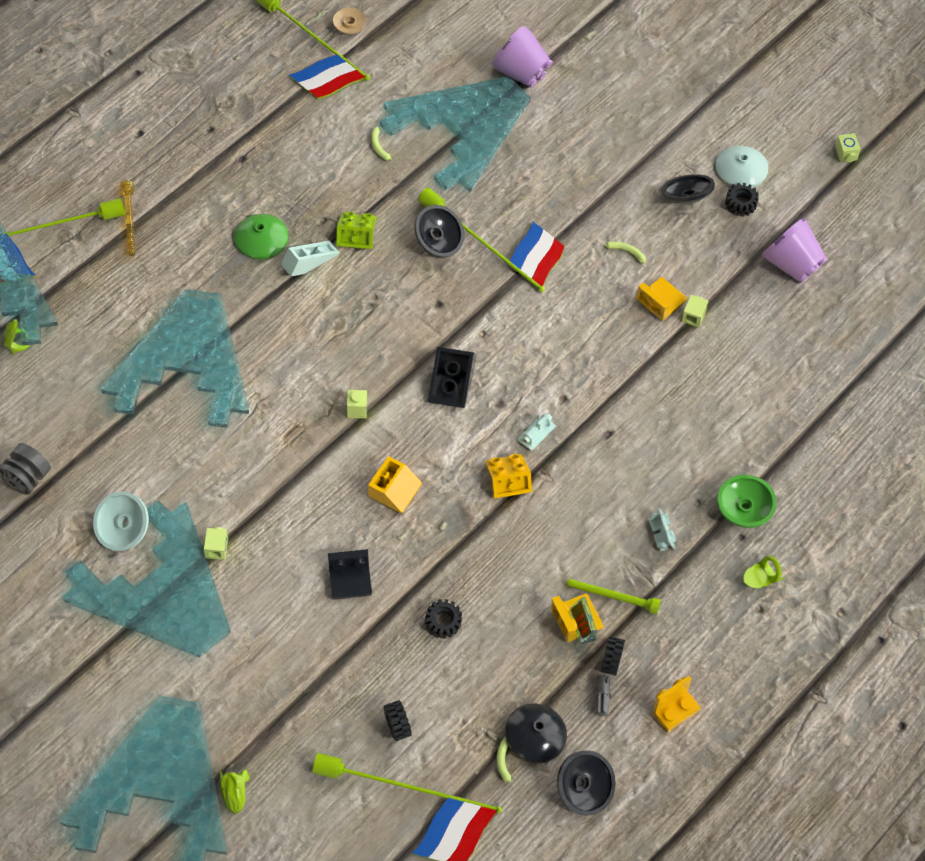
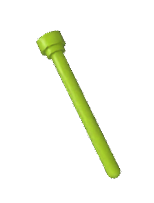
M573 579L566 581L568 587L645 607L649 613L658 614L661 599L653 597V599L649 598L646 600Z

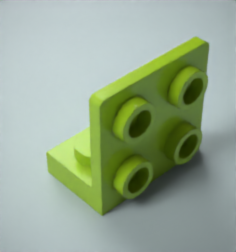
M350 211L342 213L337 225L336 246L372 249L377 216H373L370 213L360 215Z

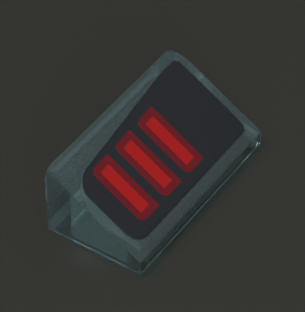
M582 597L571 606L570 612L572 618L577 623L578 629L576 631L581 644L596 640L597 630L587 599Z

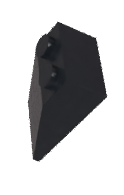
M437 347L428 403L465 409L477 356L474 352Z

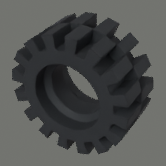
M737 183V185L733 184L727 191L725 201L727 210L730 209V213L735 212L736 216L740 213L741 217H744L745 213L747 216L750 215V212L754 213L759 200L758 191L756 192V188L751 189L752 185L746 186V183H743V185ZM736 197H744L748 202H740Z
M440 599L438 603L434 601L432 606L429 605L426 611L425 624L426 629L430 630L431 635L436 634V638L442 636V639H446V636L450 638L458 632V629L461 627L462 612L459 611L460 607L458 605L454 606L455 602L452 601L450 604L448 599H445V602H442V599ZM439 613H447L451 617V622L448 625H440L436 621V616Z
M609 636L600 672L614 676L617 675L625 640Z
M398 700L383 705L385 718L393 739L399 741L412 736L411 726L402 702Z

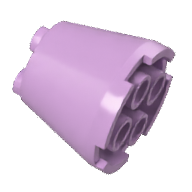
M522 26L510 36V40L504 47L500 48L491 65L497 71L532 88L536 84L537 79L541 80L547 72L545 70L552 65L553 61L548 57L533 33L525 26Z
M804 218L795 223L762 253L767 261L800 283L827 260L809 224Z

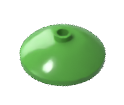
M255 214L245 218L238 224L234 233L237 249L243 255L259 260L269 259L281 253L286 247L289 237L287 227L283 221L269 214Z
M737 475L728 479L721 486L717 503L721 514L730 523L743 528H755L764 525L772 518L776 510L777 500L773 489L764 480L752 475Z

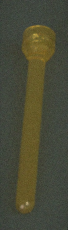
M125 180L120 183V192L124 195L128 254L134 256L136 252L131 195H133L135 188L134 182Z

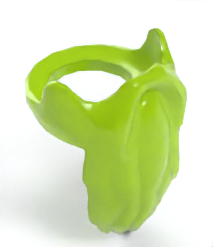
M17 319L12 320L6 325L3 334L4 346L12 354L28 349L31 343L29 335L24 330L17 328ZM15 334L24 335L27 343L25 345H18L13 342Z
M768 555L763 557L759 563L746 570L743 581L747 586L759 589L772 583H778L784 578H781L782 570L778 560ZM768 561H771L775 565L776 575L772 567L768 564Z
M246 769L242 773L237 774L230 772L222 775L220 771L219 782L223 803L228 810L237 814L243 809L245 804V782L250 779V774H248Z

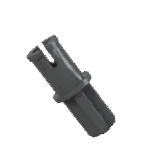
M599 675L597 677L595 697L597 698L596 712L599 716H607L609 714V699L611 698L610 677H606V675Z

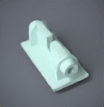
M549 413L541 415L517 440L532 451L556 427L551 422L552 416Z
M658 508L659 514L652 513L649 518L653 533L660 531V533L654 535L657 548L660 551H665L671 545L675 550L674 542L676 537L673 530L670 531L668 526L671 524L670 518L667 513L664 514Z

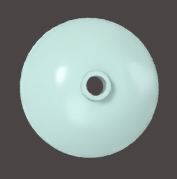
M729 147L723 150L716 160L715 168L718 177L731 187L733 184L737 185V183L741 185L746 183V186L750 184L752 185L751 188L757 187L766 179L768 174V163L765 157L751 147Z
M114 492L106 496L100 502L94 514L93 527L95 535L99 542L110 550L126 551L135 547L143 539L148 528V512L145 504L139 497L129 492Z

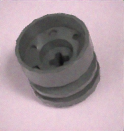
M19 443L10 453L11 458H6L3 464L0 465V477L14 490L24 495H30L33 488H36L38 485L37 480H42L50 471L51 466L47 459L37 450L27 444Z

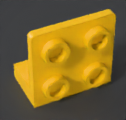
M660 277L650 286L644 282L638 286L636 299L662 321L687 302V297L663 277Z
M511 454L502 458L493 457L485 461L491 476L494 499L532 492L531 471L522 454Z
M583 594L563 602L560 596H556L551 600L550 609L567 643L581 638L577 623L571 612V609L579 601L582 602L591 633L599 631L604 627L588 594Z
M690 676L684 679L682 677L677 679L668 690L665 688L656 695L657 698L652 714L667 732L701 709L700 705L688 692L692 680Z

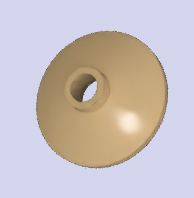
M344 8L334 15L333 24L341 33L355 34L365 28L367 18L357 8Z

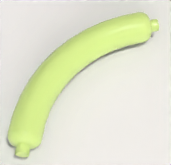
M373 128L371 142L374 150L384 160H391L390 154L386 153L379 145V128Z
M614 241L605 244V247L608 249L625 250L633 254L640 263H646L645 256L629 244Z
M504 737L497 752V767L503 780L510 783L511 775L505 763L508 744L506 737Z

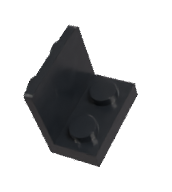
M368 549L328 553L333 600L372 595Z

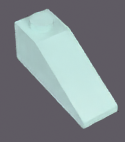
M330 241L288 248L281 265L290 276L301 275L336 257L339 251Z

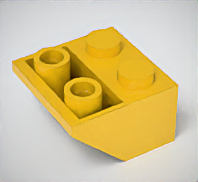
M388 456L368 484V497L402 514L421 487L422 482L405 464Z

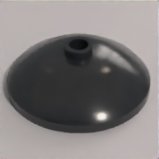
M699 174L676 177L662 186V196L674 203L691 205L709 196L715 188V182L711 177Z
M431 205L424 208L417 215L414 224L415 236L420 246L427 253L435 257L445 258L459 251L464 242V228L459 217L452 210L441 205Z
M531 703L522 705L512 712L505 726V737L508 746L519 758L531 763H546L555 759L564 749L567 741V729L561 716L552 708L542 704ZM536 725L541 726L542 729H541V730L537 729V728H536Z
M588 750L578 751L568 756L560 766L557 775L558 794L563 804L572 812L579 815L597 814L609 805L614 796L616 787L615 774L608 760L601 754ZM579 779H580L581 782H582V783H581V786L578 785V780H579Z

